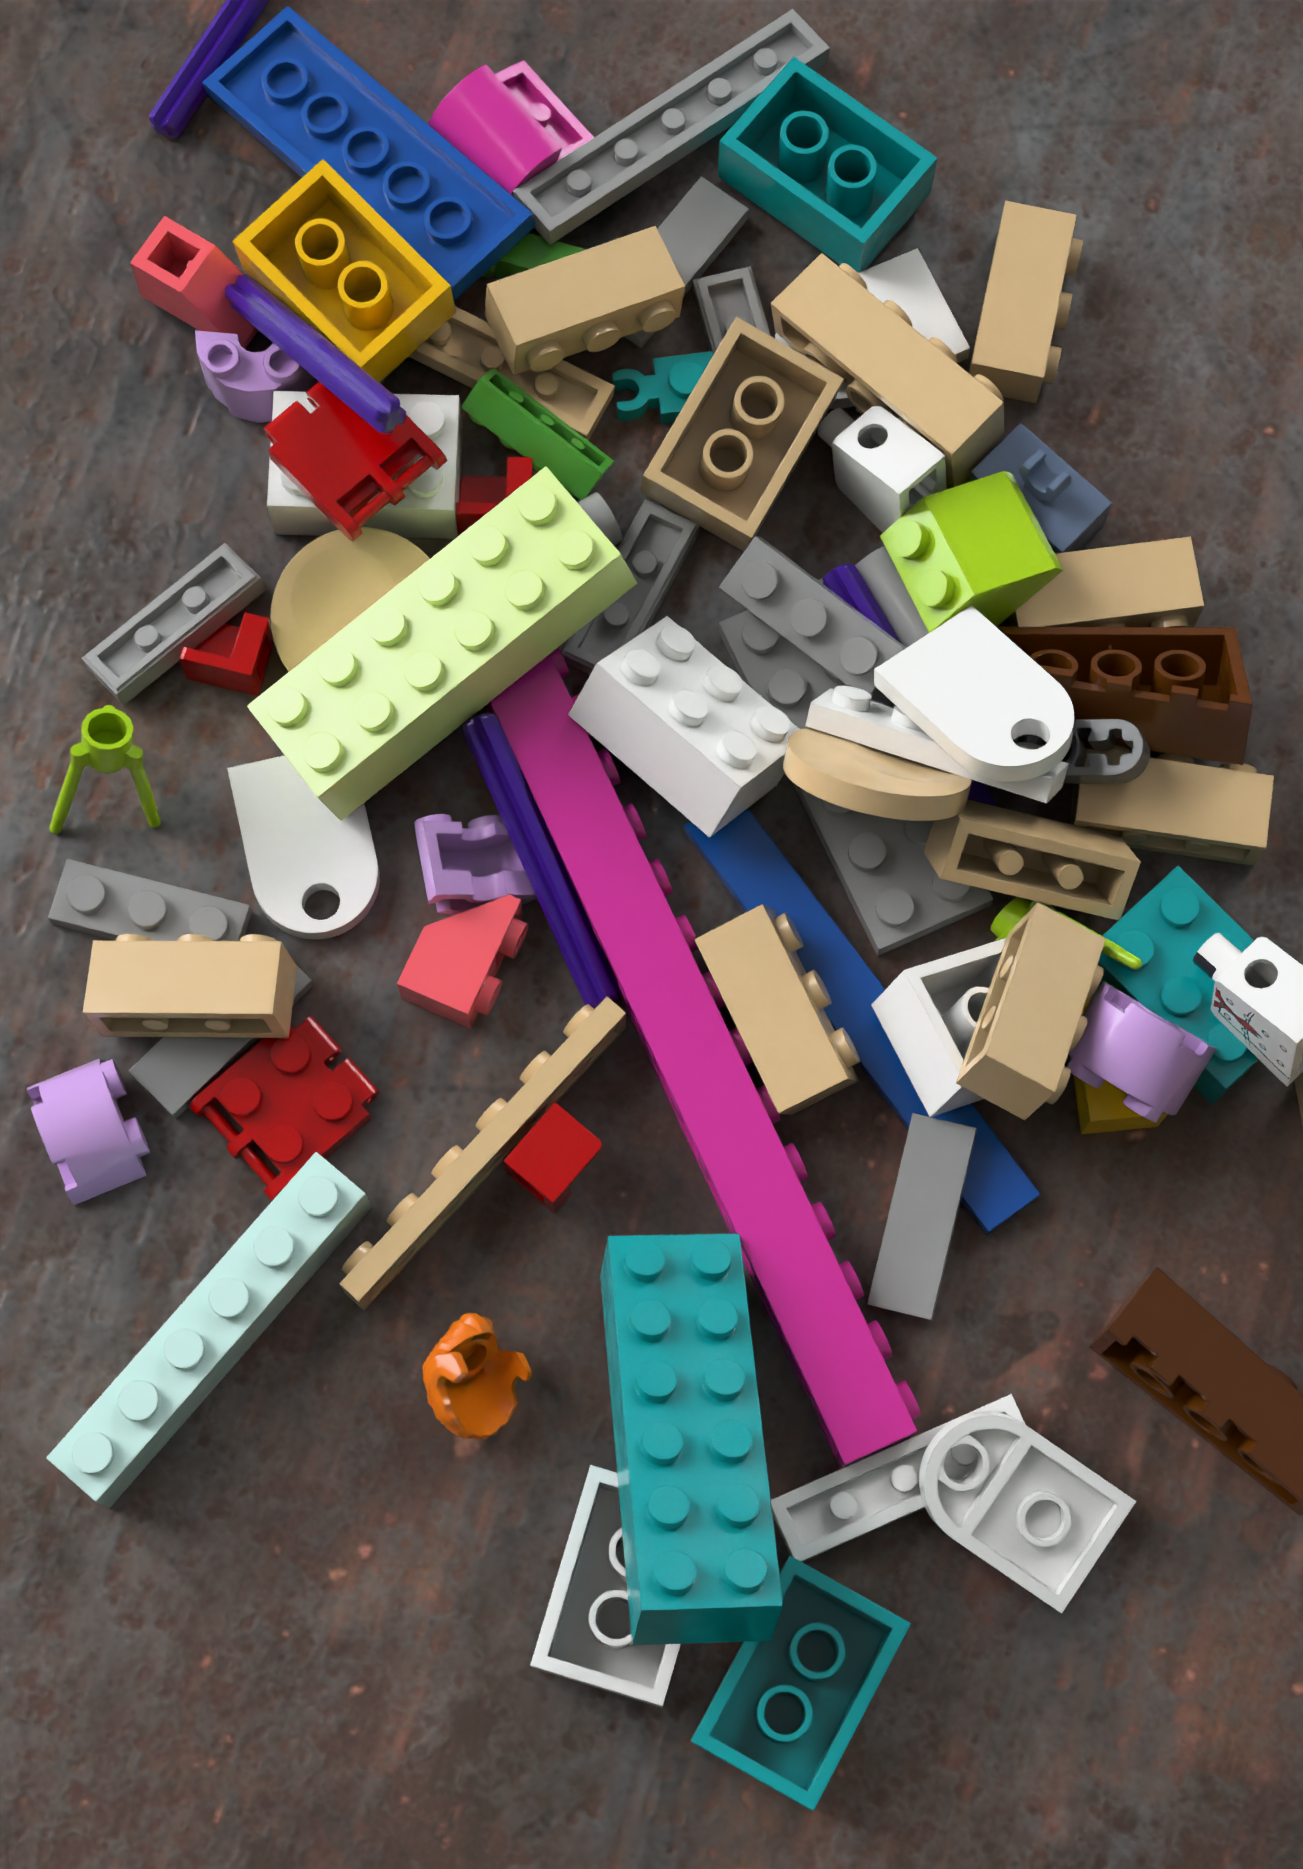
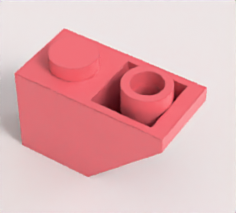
M164 216L130 262L141 297L199 331L238 334L240 344L245 349L258 332V329L231 307L232 301L225 296L227 284H234L238 275L245 274L216 245Z
M507 895L424 926L397 982L401 999L470 1029L478 1013L487 1016L491 1012L502 986V980L495 978L505 956L512 959L516 957L527 934L529 924L522 921L521 899Z

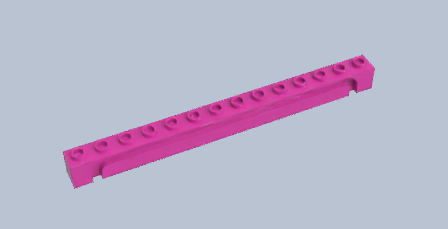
M558 647L485 705L488 714L493 713L496 715L616 981L620 991V998L730 1234H740L744 1265L806 1398H809L817 1415L818 1424L839 1469L845 1468L912 1438L918 1431L913 1420L921 1417L919 1406L906 1381L895 1384L884 1361L893 1356L888 1340L876 1320L868 1324L866 1323L856 1301L864 1297L860 1281L850 1262L847 1260L839 1264L830 1247L828 1240L836 1237L832 1222L822 1203L819 1201L811 1205L800 1183L808 1179L804 1163L794 1144L790 1143L783 1146L773 1123L780 1121V1115L766 1086L763 1085L755 1088L745 1067L753 1063L751 1055L738 1029L735 1028L728 1031L718 1010L726 1006L710 971L701 974L692 955V952L699 949L694 940L696 939L695 933L684 914L676 918L674 917L665 896L673 893L668 876L658 858L648 862L639 843L640 840L646 838L641 819L632 803L622 807L613 788L614 785L620 783V778L606 748L596 752L587 731L568 715L579 695L571 698L562 680L563 677L569 675V671Z

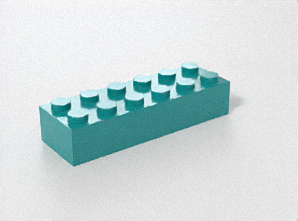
M740 1234L608 1236L600 1280L632 1645L770 1641L783 1607Z

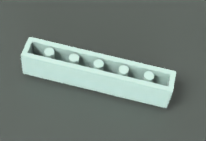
M315 1152L46 1458L94 1501L110 1508L372 1208L366 1193L320 1154Z

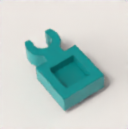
M713 351L653 358V375L645 376L634 369H621L612 374V384L615 385L614 391L630 389L637 394V397L631 401L617 402V419L621 421H634L641 418L648 409L659 408L661 424L675 422L713 357Z

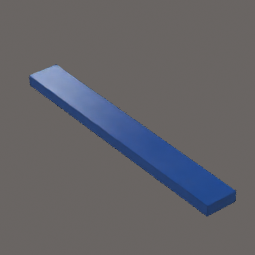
M749 808L710 838L691 821L684 824L683 832L744 913L764 904L775 909L778 916L785 912L790 916L804 945L796 950V953L806 973L812 970L818 973L830 996L832 1004L825 1007L824 1010L834 1031L842 1027L845 1029L859 1055L860 1062L857 1064L905 1128L909 1130L912 1113L929 1117L871 1006L886 989ZM972 1103L932 1117L977 1128L961 1202L986 1235L1038 1199L1040 1196L1039 1191Z

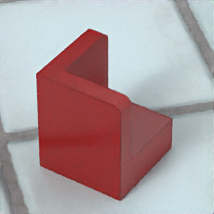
M507 457V477L463 476L461 478L459 502L456 503L458 536L534 476L532 458Z
M244 612L240 627L224 624L196 648L183 647L179 661L186 678L259 696L274 646L269 618Z
M554 1102L504 1159L506 1174L555 1214L572 1195L571 1184L601 1151L602 1142Z

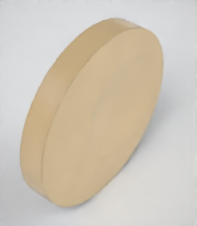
M360 527L363 534L353 542L340 530H336L316 538L303 547L283 570L277 582L271 604L270 618L273 641L288 672L430 558L418 546L398 534L371 527Z
M809 727L797 730L791 734L783 761V770L787 777L806 792L853 811L899 820L932 821L947 819L960 814L966 807L972 779Z

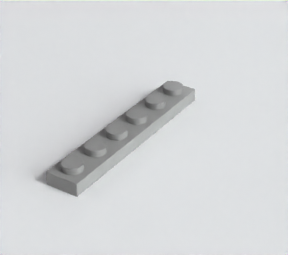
M791 9L514 189L513 197L533 213L536 225L534 228L551 245L734 125L793 56L816 71L828 63L830 47L794 9Z

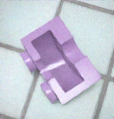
M195 330L197 355L209 390L211 389L215 398L228 407L229 413L234 417L255 423L271 422L274 391L307 392L319 382L275 343H272L268 349L262 352H250L241 346L238 334Z
M447 814L429 815L419 818L414 822L428 904L436 903L438 913L456 915L507 895L521 899L522 904L537 899L500 815H488L473 819L468 823V829L462 828V822H452L451 816Z
M1102 981L1082 1016L1087 1018V1026L1076 1047L1068 1053L1072 1058L1066 1067L1071 1070L1073 1075L1093 1087L1100 1089L1106 1080L1128 1093L1123 1104L1144 1118L1157 1123L1163 1112L1169 1115H1176L1217 1048L1177 1024L1162 1018L1140 1002Z
M99 1058L27 1088V1092L34 1103L31 1110L52 1164L57 1163L65 1184V1192L73 1205L147 1176L140 1157L149 1154L150 1150L136 1117L126 1121L122 1117L117 1098L127 1095V1091L113 1059L102 1062V1059Z

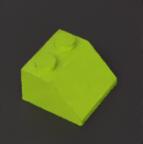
M1001 471L923 497L880 535L929 633L971 605L997 627L1063 571L1058 558L1012 473L1007 471Z

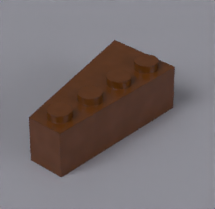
M997 627L1063 686L1073 704L1074 720H1125L1132 723L1147 741L1150 751L1243 765L1253 702L1235 627ZM1089 736L1084 737V741H1088ZM1122 737L1116 738V746L1129 747Z
M1156 1267L1132 1291L1089 1348L1299 1516L1302 1515L1303 1395L1297 1391V1385L1286 1374L1264 1362L1233 1332L1221 1324L1162 1270Z

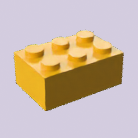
M324 159L315 165L232 241L241 266L249 276L379 383L456 313L451 285Z

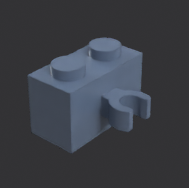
M1022 423L970 472L968 482L1001 471L1012 473L1055 554L1080 551L1103 528L1112 505L1109 499Z

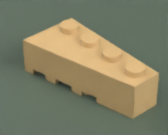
M821 253L771 302L775 332L795 351L844 378L843 381L848 385L846 393L861 415L873 406H882L945 455L946 489L968 483L970 472L1004 440V402L999 389L985 376L977 374L973 377L959 366L955 354L940 339L931 337L928 340L912 327L909 316L896 303L891 300H886L882 303L867 290V285L863 278L851 266L845 263L837 266Z

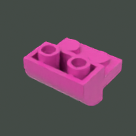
M524 60L495 74L486 64L476 69L461 80L445 96L428 123L431 128L512 196L514 189L594 138Z

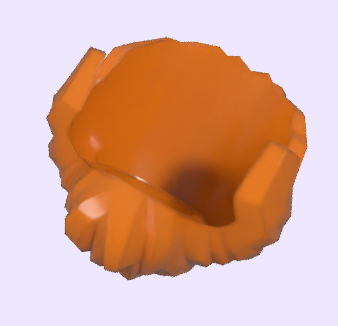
M477 1313L463 1314L459 1320L453 1322L423 1363V1381L427 1391L428 1404L433 1408L436 1419L453 1434L465 1440L468 1438L477 1440L481 1438L487 1439L497 1434L500 1427L508 1423L517 1407L518 1400L515 1386L518 1378L520 1377L526 1382L532 1376V1371L525 1355L520 1352L498 1349L493 1322L489 1318L480 1316Z

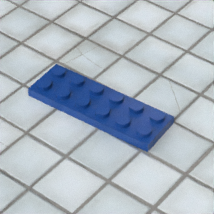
M289 6L283 9L202 82L207 96L299 176L303 177L324 159L451 285L454 301L536 226L532 212Z

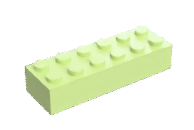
M545 466L248 704L247 707L317 798L342 821L638 583L621 553Z

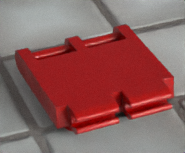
M318 382L306 392L307 400L315 408L312 413L301 403L295 401L263 428L266 432L265 436L273 444L268 449L270 459L352 542L363 534L360 527L389 502L396 506L405 498L403 490L430 467L438 470L447 462V458L442 450L407 415L404 423L396 424L392 433H380L321 382Z
M313 1016L305 1019L295 1029L290 1025L289 1038H264L200 1092L189 1104V1108L197 1117L204 1114L229 1142L226 1150L234 1159L242 1157L267 1185L263 1192L271 1201L275 1199L315 1152L326 1159L370 1121L371 1116L365 1107L380 1094L375 1085L350 1058L344 1060L332 1071L327 1067L342 1053V1050ZM220 1102L242 1127L243 1131L240 1134L214 1107L215 1104ZM257 1144L280 1170L281 1174L276 1177L251 1148Z

